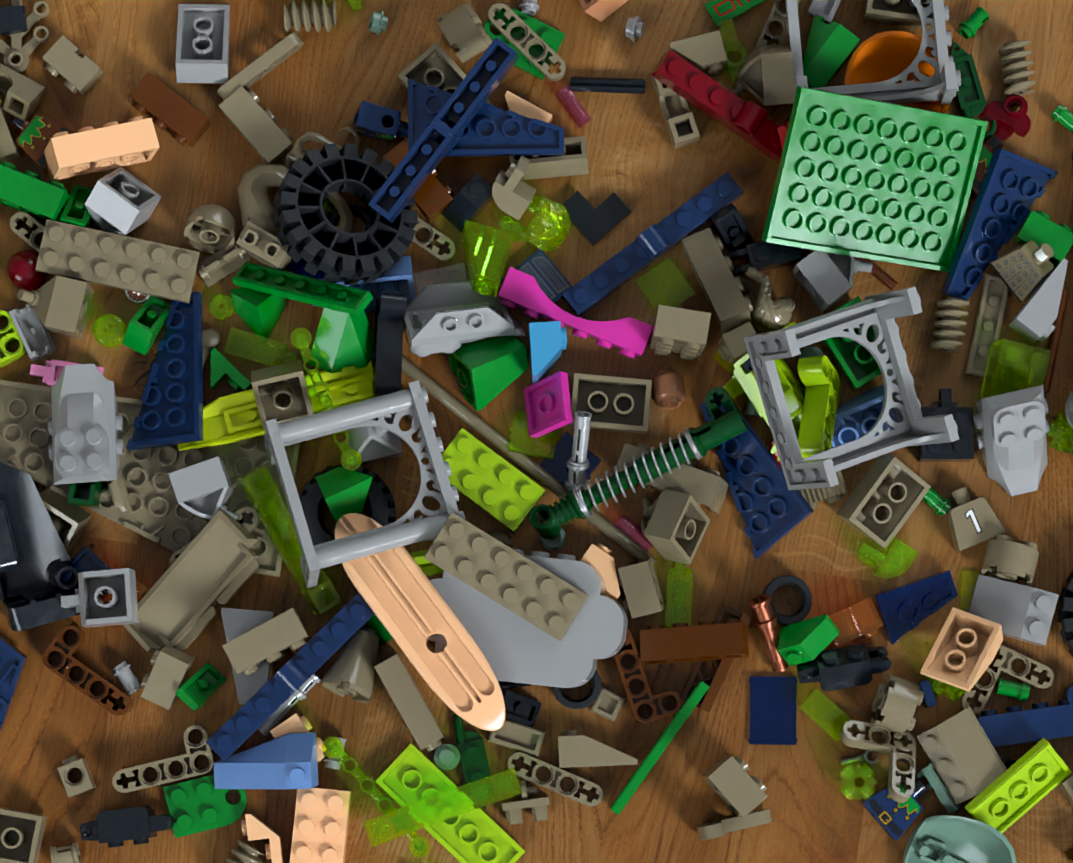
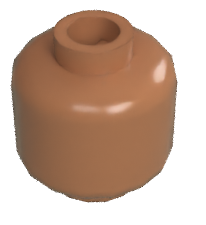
M664 369L659 371L657 376L652 379L651 391L656 405L661 406L662 409H674L682 404V401L686 398V390L681 374L672 372L671 369Z

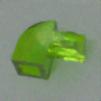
M895 539L885 555L865 542L861 543L856 551L860 555L859 560L870 567L873 564L877 566L872 575L881 579H891L905 573L919 553L899 539Z

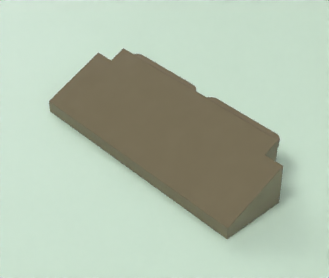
M219 510L139 601V623L123 624V626L147 652L160 651L166 644L182 652L185 651L216 616V604H226L258 569L259 562L257 558L259 555L251 548L259 539L226 511Z

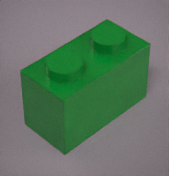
M1032 210L1013 241L1019 245L1030 240L1034 241L1038 247L1044 243L1050 245L1054 255L1049 261L1057 265L1066 257L1073 244V230L1062 223L1057 225L1050 221L1051 217L1038 210L1035 212Z

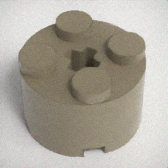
M469 2L462 3L437 18L439 26L449 44L455 50L457 49L456 55L462 63L485 51L493 42L488 32L481 25L480 17L473 10Z
M998 534L996 539L988 541L981 573L984 574L989 571L988 577L1017 583L1018 580H1025L1024 585H1031L1039 557L1038 545L1023 541L1022 544L1012 542L1011 537Z
M886 674L883 677L887 679L886 683H880L874 695L871 711L875 712V719L870 717V722L899 733H904L906 730L912 731L916 722L914 713L916 707L920 706L923 701L924 691L919 690L917 683Z

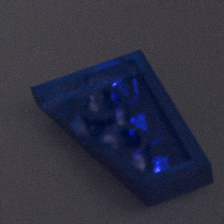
M949 570L875 594L891 645L900 640L899 638L908 631L917 627L929 615L934 614L958 596Z

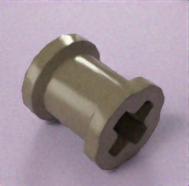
M77 841L69 846L58 848L50 846L52 863H81V854Z

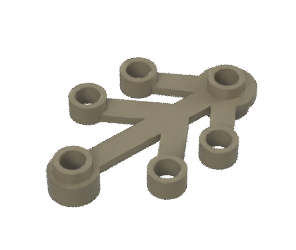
M11 0V6L22 5V0ZM38 1L34 4V11L26 18L28 31L41 18L49 15L50 7L46 2ZM39 6H46L44 13L37 12ZM36 27L33 32L34 37L23 47L22 37L27 32L9 35L11 37V47L0 39V52L4 55V65L18 73L24 72L30 63L29 55L41 43L47 42L50 38V32L46 27ZM46 31L44 38L37 37L38 32ZM15 56L21 58L17 64L12 63V59Z

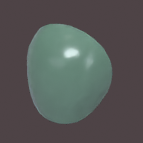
M937 815L923 820L912 832L903 856V863H1017L1014 848L1001 832L981 821L955 815Z

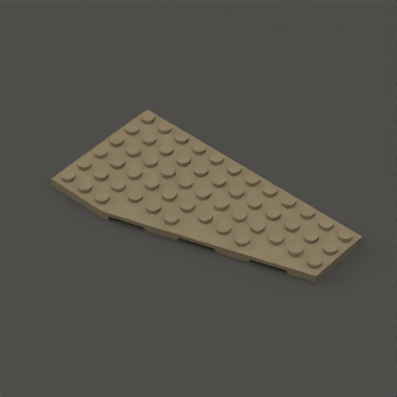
M0 380V461L30 474L33 481L47 488L49 487L51 490L68 498L70 484L54 485L53 460L49 459L48 446L53 444L52 435L49 436L48 420H52L51 387ZM116 396L118 415H122L123 430H119V439H123L124 455H120L119 475L123 483H125L132 511L122 513L120 508L114 504L112 496L104 498L102 493L99 509L86 508L175 552L195 539L210 520L198 517L178 504L168 474L219 456L224 461L233 487V492L225 504L228 507L227 510L234 513L240 508L251 507L258 512L260 517L258 526L250 531L259 539L251 548L259 555L257 558L259 567L254 574L281 577L290 511L276 464H270L264 444V435L228 444L179 451L177 444L130 451L126 447L129 439H132L135 430L133 426L136 417H139L143 402L139 399ZM301 442L284 447L294 482ZM102 481V488L107 487L109 481ZM244 512L242 514L243 519L239 523L241 525L244 523L251 525L254 514Z

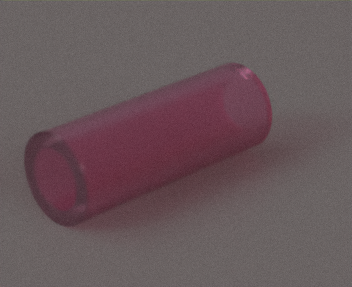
M568 85L556 93L579 128L591 120V117Z
M624 514L615 527L647 552L652 547L651 542L642 533L641 528Z

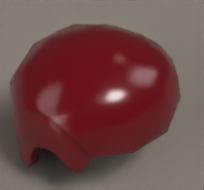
M23 250L17 252L9 259L7 273L16 288L30 292L38 290L45 284L48 273L35 270L38 253L32 250Z

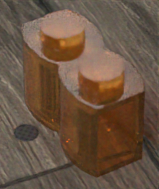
M871 597L828 615L839 629V635L832 641L834 647L855 645L856 638L864 635L868 639L879 634V628L884 626Z

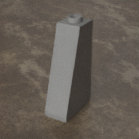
M221 608L227 643L271 620L276 616V613ZM268 661L259 664L261 669L249 676H245L244 673L237 674L232 666L239 704H245L270 680L271 664Z

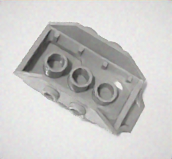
M478 280L425 286L408 304L406 315L403 319L405 337L409 349L419 357L442 352L446 354L454 353L463 343L487 337L525 336L520 321L510 315L507 308L500 304L501 300L496 298L497 294Z
M95 364L66 365L58 381L51 386L52 420H48L49 436L52 435L53 444L48 446L49 459L53 460L54 485L117 480L120 455H124L123 439H119V430H123L122 415H118L114 382L107 380L99 372Z
M1043 385L982 398L976 402L977 414H973L975 427L978 429V433L975 434L977 448L981 449L987 477L1001 485L1010 496L1037 491L1042 474L1048 465L1046 434L1050 433L1049 424L1045 418V414H1048L1049 410L1047 401L1044 398Z

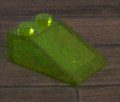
M1007 339L992 341L980 400L1042 385L1046 377L1051 351Z

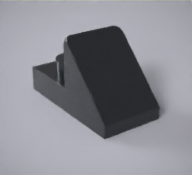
M732 203L710 217L713 222L711 225L713 231L719 236L729 253L744 249L746 245L754 243L737 208Z
M501 688L505 703V718L533 728L542 703Z

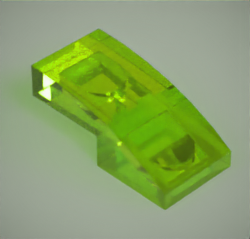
M817 688L813 690L799 707L801 711L836 742L840 740L839 734L844 724L851 720Z

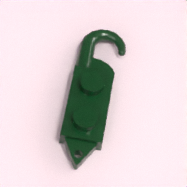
M954 42L950 56H953L955 69L960 70L961 86H959V91H956V99L962 116L974 118L983 112L986 107V100L972 54H968ZM996 120L991 121V128L985 132L984 140L989 139L996 132Z
M455 713L453 716V727L468 795H472L486 809L491 790H494L484 741L477 732H465L463 719ZM482 799L486 800L485 804L481 803Z

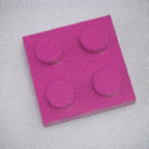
M559 371L524 388L529 437L538 438L573 422L567 373Z

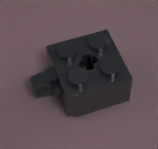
M940 388L939 402H933V407H921L922 416L952 414L957 423L959 440L950 443L919 445L918 462H970L974 459L973 407H958L957 402H952L951 388Z

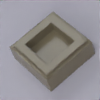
M602 687L590 711L614 722L625 698Z

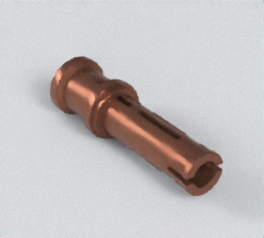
M759 594L750 598L747 603L752 608L755 617L754 625L761 632L772 671L777 673L778 668V671L782 672L788 668V663L777 651L779 636L775 627L777 617L772 613L769 604L771 601L768 594Z

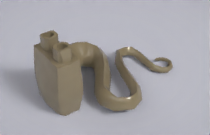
M351 127L341 129L337 136L343 131L352 132L355 137L354 145H357L358 150L361 138L356 130ZM308 131L296 139L292 152L296 160L299 157L302 159L304 156L302 149L308 141H317L322 145L334 144V142L319 133ZM337 145L338 151H340L342 147ZM258 164L243 173L237 188L243 228L236 243L262 264L274 269H285L293 261L288 255L292 246L290 244L282 246L277 236L281 227H274L273 214L276 208L273 207L268 193L269 188L280 186L289 169L284 165ZM337 191L329 193L327 199L336 207L340 215L339 226H336V228L345 232H352L353 213L346 200Z

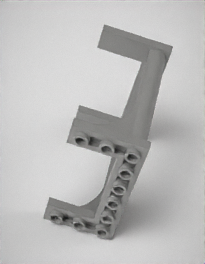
M785 0L788 39L793 57L794 91L796 95L797 87L808 88L807 76L803 74L797 0ZM910 0L921 20L922 41L914 61L899 75L882 82L813 89L894 104L939 101L940 105H950L953 97H956V91H959V86H961L960 70L955 69L953 56H948V46L952 44L951 31H946L945 21H949L948 5H944L943 0H927L926 4H929V6L925 8L921 6L920 0ZM930 24L932 30H926L925 25ZM931 47L933 49L931 54L935 59L926 56V48ZM927 62L931 64L935 71L934 75L930 77L922 75L918 70V63ZM913 73L920 82H914L915 79L907 81V76Z
M915 286L872 294L864 297L865 301L777 331L755 334L744 338L788 490L832 487L839 484L836 472L906 446L950 443L959 440L957 423L952 414L922 416L921 403L917 398L913 385L914 379L909 371L906 352L902 347L899 337V328L894 318L923 312L921 299ZM872 325L875 339L869 342L866 333L869 326ZM854 328H860L859 335L854 332ZM844 337L854 340L872 354L881 370L884 381V402L881 413L874 426L860 438L803 458L774 360L801 354L799 348L828 338ZM891 408L897 409L900 419L899 423L894 422L890 418L889 410ZM885 422V424L888 427L892 428V430H889V428H885V430L883 431V423Z
M419 380L408 383V387L405 390L278 424L276 418L265 421L264 444L270 464H276L301 549L300 566L307 588L317 586L320 569L412 543L434 540L451 512L466 520L464 512L458 510L456 504L459 501L456 487L450 484L448 477L451 476V469L448 461H443L441 452L444 451L441 437H436L433 429V427H436L433 412H428L426 405L429 402L428 394L425 387L421 388ZM396 414L393 424L386 423L384 418H392L391 415ZM405 415H407L411 428L408 431H402L399 428V421ZM366 426L388 430L404 440L416 456L421 475L418 496L408 512L389 525L313 546L284 447L348 429ZM419 429L417 437L421 441L416 443L412 440V435ZM426 458L428 459L429 463L427 465L422 464L421 460ZM427 482H434L432 487L436 491H429L426 486ZM433 497L440 503V508L436 511L428 510L422 504V499ZM419 510L427 518L422 519L421 515L419 518L414 519V512Z

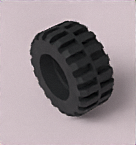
M341 463V465L328 466L321 472L318 471L309 482L305 483L299 499L313 546L335 540V536L326 529L322 520V509L325 499L316 477L339 466L372 476L373 478L366 497L371 509V518L382 526L396 521V506L393 495L386 483L375 472L361 465Z

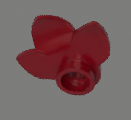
M1019 95L1009 96L1005 101L991 102L985 107L980 116L985 121L991 122L996 120L997 128L994 136L1000 141L1007 140L1014 132L1024 138L1031 128V120L1027 115V101ZM1015 105L1020 107L1017 112L1011 111V108Z

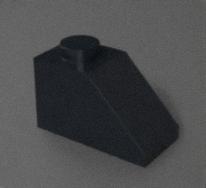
M476 173L458 192L442 215L462 232L493 200L492 186Z

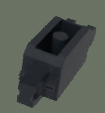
M760 241L746 245L744 249L727 253L726 256L728 255L730 260L746 256L748 264L735 266L731 270L732 275L745 273L747 267H755L758 271L763 272L800 262L802 258L807 257L806 251L810 249Z
M862 643L824 650L815 660L798 664L797 675L800 683L819 682L821 689L828 692L866 685L872 680V674L888 671L892 664L887 657L888 652L885 647L875 646L867 648L866 644Z
M150 806L101 811L96 817L97 820L80 824L82 840L99 841V844L108 843V848L124 846V841L133 840L134 845L149 843V838L157 837V831L172 829L175 820L170 814L155 815L154 809Z

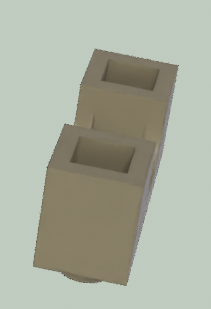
M0 63V93L6 96L3 110L26 121L40 106L45 87Z
M651 76L673 149L697 143L700 135L686 99Z

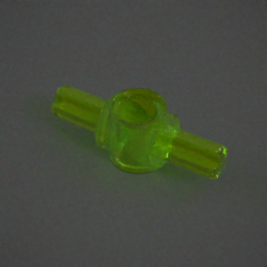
M725 19L719 22V29L726 57L727 53L733 50L737 51L741 56V60L737 63H732L727 58L725 71L730 72L734 88L737 73L746 59V51L742 41H738L734 21L732 19Z

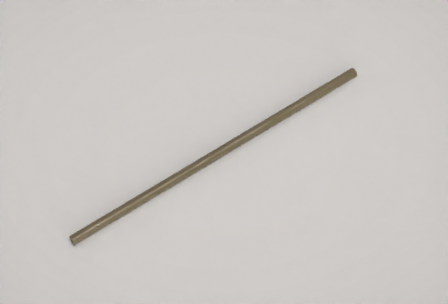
M402 355V372L413 381L419 380L420 386L425 387L426 391L557 497L566 500L565 496L568 495L569 489L565 488L561 482ZM593 508L591 509L592 515L586 518V520L638 561L651 557L653 564L657 561Z

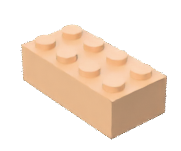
M143 116L129 119L127 123L119 124L118 121L106 123L103 125V128L94 129L93 126L79 129L78 133L68 134L67 131L56 133L46 146L44 155L51 180L56 181L151 161L160 146L152 118L144 119Z
M317 787L297 789L290 863H345L352 791Z

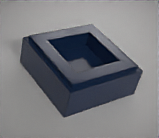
M929 680L918 682L919 690L924 691L923 707L929 708L937 705Z

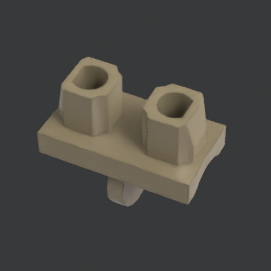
M525 780L520 781L521 789L511 790L512 798L522 796V800L502 803V810L506 812L509 825L523 823L521 809L530 807L532 808L533 822L547 820V805H550L549 797L528 799V795L537 794V787L526 788Z

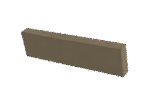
M985 274L964 375L987 380L991 379L1009 288L999 276Z

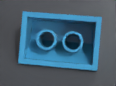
M561 321L529 323L532 384L540 381L561 358L562 350H566L567 332L566 327L561 328Z

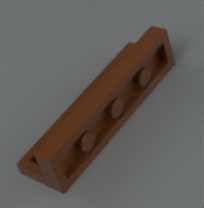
M723 604L714 624H722L721 620L725 612L738 617L740 622L746 626H749L753 616L744 612L741 613ZM721 659L719 664H717L716 660H713L716 668L713 676L703 679L700 671V666L705 661H697L680 697L681 700L686 701L691 686L697 685L701 680L705 682L711 679L710 687L706 691L701 703L699 702L696 707L710 712L733 659ZM698 673L700 680L694 682L695 677Z

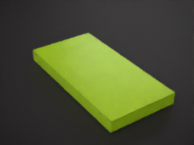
M1043 738L965 806V809L974 820L988 824L1003 833L1068 777L1072 771L1050 743Z

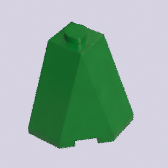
M817 14L810 26L802 60L803 74L807 76L808 88L827 87L855 51L860 40L837 22L824 23V17Z
M324 308L308 364L330 373L342 372V368L355 366L356 369L367 367L374 357V337L365 311L360 316Z
M514 336L463 343L454 353L448 354L449 367L453 375H457L460 384L464 387L460 391L464 399L476 411L482 410L528 369V349L524 343L518 341Z

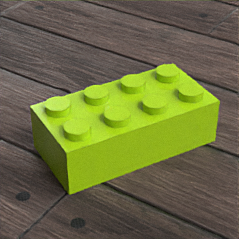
M463 428L442 454L443 461H448L451 469V476L448 477L451 486H455L460 494L514 534L545 494V489Z

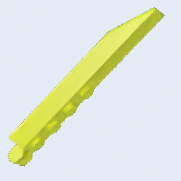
M371 361L365 368L356 369L355 366L342 368V372L330 373L324 370L305 375L314 414L379 397L373 396V368ZM253 389L219 397L203 408V441L177 444L179 451L228 444L264 435L265 430H263Z

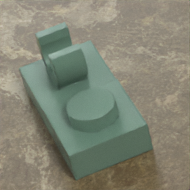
M931 761L916 775L917 778L922 776L927 778L929 782L925 785L926 789L929 790L933 787L939 802L946 808L949 814L958 810L964 803L955 804Z

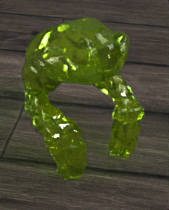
M544 195L532 198L526 210L534 212L535 217L531 219L526 227L521 226L519 222L514 221L507 215L499 223L501 229L507 231V234L511 235L514 242H530L538 249L547 252L554 251L557 246L564 242L571 225L566 207L561 203L549 200Z

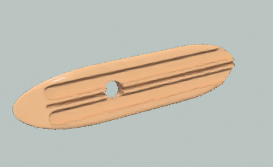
M345 514L338 519L336 524L335 540L383 526L372 518L361 514ZM402 546L342 563L355 588L434 693L453 712L468 723L487 731L500 729L504 724L506 716L505 703L500 685L490 664L474 639L406 548ZM438 633L445 637L447 645L442 652L433 653L428 649L427 641L431 635Z

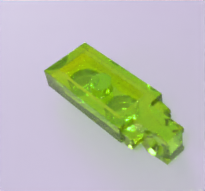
M234 327L230 329L224 349L226 353L269 366L280 365L282 362L289 363L298 359V354L286 351L287 345L281 341Z
M675 562V568H668L665 627H673L674 623H688L691 626L693 576L692 569H686V564Z

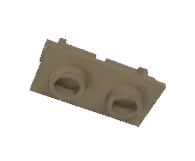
M237 240L228 251L223 252V248L198 263L197 270L208 288L240 269L245 262L250 263L252 261L248 253L236 243Z

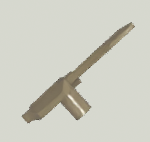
M118 471L117 480L109 481L108 486L101 489V493L104 498L112 496L114 504L120 508L122 513L130 512L132 508L128 492Z

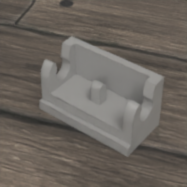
M26 304L25 308L20 310L13 309L9 311V314L30 359L35 362L58 350L49 330L43 325L32 306Z

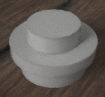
M635 16V18L629 17L626 23L625 37L637 42L638 38H642L644 35L645 23L642 22L640 16Z

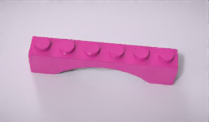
M509 267L496 297L501 300L500 304L513 310L515 307L525 310L524 314L537 320L540 316L549 320V322L561 321V328L564 326L573 330L572 334L582 339H586L587 336L597 340L595 344L606 349H610L611 346L620 350V355L630 359H634L635 356L639 358L642 355L653 329V326L631 317L601 322L573 316L554 304L540 289L533 276Z

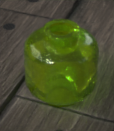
M115 314L100 316L93 325V335L96 341L108 349H115L123 345L127 324L121 317Z

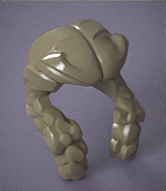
M747 267L744 274L761 284L759 293L756 287L753 288V283L750 280L745 279L741 275H736L742 283L744 297L748 296L753 306V311L750 312L754 330L759 333L777 331L787 326L792 317V311L795 308L794 301L788 296H782L773 302L771 300L772 289L769 276L764 275L763 272L758 271L755 267Z

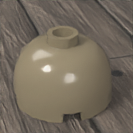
M204 204L198 206L189 214L184 236L189 238L188 243L193 248L201 252L215 254L216 250L223 248V252H226L234 245L237 225L233 215L227 209L215 204Z

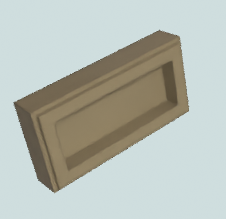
M505 719L500 729L491 731L488 741L538 757L546 732Z

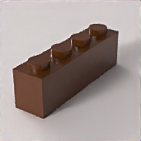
M725 619L723 624H714V621H700L697 626H689L688 623H674L672 628H663V625H649L647 630H640L641 662L646 665L749 657L748 626L740 622L739 619Z

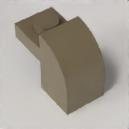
M524 156L520 157L517 164L511 162L507 171L501 169L492 187V196L497 206L517 220L521 218L537 190L521 181L531 161Z

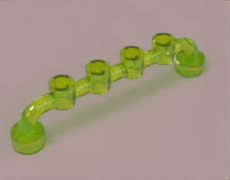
M306 328L295 329L291 334V343L300 351L304 361L303 369L310 375L314 385V395L319 398L324 409L323 411L337 408L333 406L328 394L329 386L323 381L318 370L319 362L313 357L309 348L312 341L311 333ZM313 361L316 364L315 369L309 370L306 367L307 362ZM319 385L326 388L325 393H317L316 387ZM346 431L333 433V442L339 446L342 453L341 465L348 471L357 470L362 463V457L357 450L351 449L348 442V433ZM342 433L345 435L346 440L338 442L336 435Z
M336 736L327 737L322 744L323 753L329 758H337L342 763L343 770L346 773H350L359 783L361 791L368 793L377 803L378 810L385 813L394 823L395 829L407 837L410 841L409 849L412 855L416 857L426 856L430 851L429 840L423 835H418L410 826L409 819L399 814L392 806L391 798L384 796L375 786L374 779L366 776L358 767L357 760L343 750L342 741ZM348 760H352L355 763L353 769L345 767V763ZM365 780L372 782L370 789L363 788L362 783ZM387 800L390 805L388 808L383 809L379 805L380 802ZM401 819L407 822L404 828L397 826V822Z

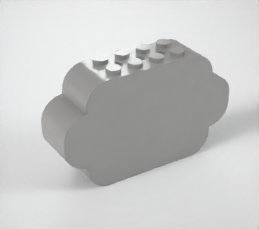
M514 549L588 595L561 641L445 570L443 571V578L430 580L474 639L498 681L560 688L579 687L592 678L597 668V660L606 659L617 654L626 640L628 620L624 608L616 600L604 596L605 584L600 572L587 563L576 561V556L558 554L557 558H550V553L532 551L531 556L524 555L523 550ZM438 633L431 635L428 639L435 642V653L442 652L447 645L445 637Z

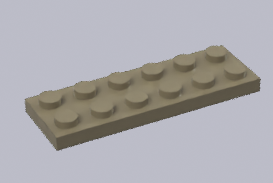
M46 219L35 270L189 303L200 252Z
M453 512L450 513L424 556L431 563L559 641L565 635L588 597L581 590Z

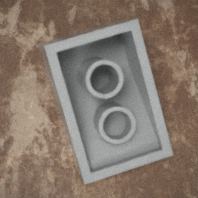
M178 4L175 62L177 83L225 84L229 80L230 5Z
M1065 258L1054 267L1053 271L1008 325L1031 344L1038 340L1042 342L1056 327L1052 323L1058 315L1068 261Z
M978 574L968 613L1001 624L1003 636L1043 646L1046 645L1059 595Z

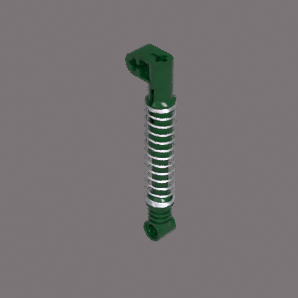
M712 388L708 391L704 400L712 420L697 428L690 427L683 431L684 434L679 432L676 439L669 437L668 443L660 442L659 448L651 447L650 452H642L640 458L633 456L632 466L627 461H624L623 471L618 466H615V475L606 470V480L597 475L596 485L591 480H588V489L578 485V487L569 491L568 495L565 496L566 500L561 498L559 499L560 503L557 501L553 503L554 506L552 504L535 506L529 513L530 524L541 537L553 538L558 535L563 524H569L568 520L573 522L574 517L576 519L591 517V509L594 506L597 512H599L597 504L604 502L606 507H608L607 499L613 497L615 502H618L616 494L622 492L626 498L624 490L630 487L633 493H636L633 486L637 483H640L642 488H645L644 484L649 481L654 484L653 479L659 476L663 479L662 475L667 472L672 474V469L676 467L681 469L680 465L686 462L690 465V460L696 457L697 460H700V458L706 456L707 451L748 430L736 403L725 388ZM722 404L727 410V412L722 413L720 406Z

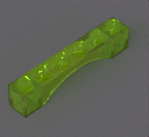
M257 466L237 478L312 612L321 615L343 602L323 569H320L317 586L306 587L300 566L301 549L292 518L266 466Z
M511 767L364 820L363 823L371 846L374 847L457 815L521 794L522 790L514 768Z

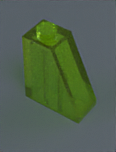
M465 220L462 243L471 289L482 295L497 297L511 254L515 234Z

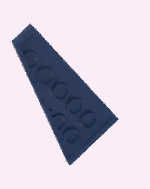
M408 78V151L453 93L440 90L431 85L427 86ZM484 103L463 130L464 134L450 152L447 151L444 157L564 155V128Z
M995 148L941 293L954 298L968 300L983 279V272L987 266L998 258L997 252L1004 243L1008 244L1030 213V206L1036 198H1041L1045 192L1043 188L1050 179L1056 177L1057 171L1002 148Z
M198 291L191 293L189 303L172 301L165 323L167 328L164 338L159 342L157 348L159 350L156 363L153 362L141 399L143 402L139 417L135 418L133 425L135 430L132 439H129L126 447L130 451L203 441L202 294Z
M704 401L700 407L705 421L708 422L712 418ZM722 404L720 408L722 413H725L727 410ZM743 417L748 430L718 445L717 454L719 460L723 461L726 470L724 474L737 510L742 514L746 526L744 528L746 535L750 537L754 548L752 550L755 559H758L812 514L814 510L799 490H788L781 466Z

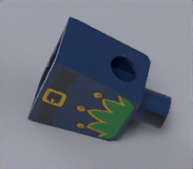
M366 101L360 103L356 110L352 127L358 135L386 142H392L396 136L408 138V122L400 121L401 112ZM382 122L388 123L389 128L384 127Z
M916 778L914 793L904 803L896 802L889 796L888 785L865 798L861 803L894 841H897L923 810V807L916 799L927 789ZM900 782L898 788L904 793L905 791L902 790V783Z

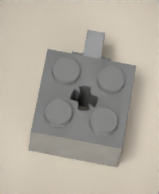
M122 568L78 573L79 589H75V595L61 596V607H76V613H81V626L83 627L139 623L136 573L133 569ZM107 592L112 595V600H109L110 603L103 601L104 596H108Z

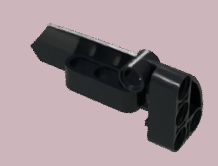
M0 461V594L8 626L12 631H22L81 614L76 613V607H61V596L75 595V589H79L78 571L71 562L31 475ZM65 570H71V578L66 582L60 581L61 573Z

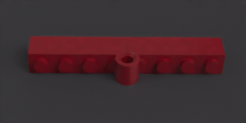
M672 50L662 55L651 72V76L770 159L780 164L783 149L777 130L779 125L767 117L768 114L765 110L750 101H743Z

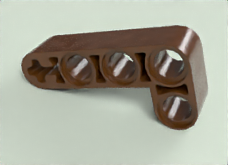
M64 626L43 654L44 665L114 715L128 714L133 708L132 697L75 657L85 641L84 631L77 626ZM75 630L78 639L74 644L70 645L66 642L65 636L68 631ZM58 651L62 655V662L54 666L50 661L51 654ZM77 666L81 667L84 672L82 679L79 681H75L71 676L72 670ZM98 681H101L105 686V691L100 696H96L92 691L93 685ZM110 694L116 699L124 698L123 704L125 708H118L116 710L117 704L107 698Z
M627 628L624 646L626 647L630 644L632 650H624L619 654H615L613 658L634 718L638 722L648 723L675 714L681 708L680 696L672 691L652 696L632 634ZM625 654L632 655L635 659V665L631 669L623 668L620 663L621 657ZM633 679H639L643 683V690L639 694H634L629 690V683ZM668 695L673 696L676 700V707L671 711L664 709L662 706L663 698ZM641 704H648L652 709L651 716L647 719H642L637 714V709Z

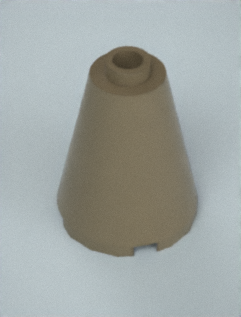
M362 627L361 630H358L348 640L322 681L324 688L341 697H344V695L352 696L353 701L370 702L376 671L374 667L377 664L380 638L376 636V631Z

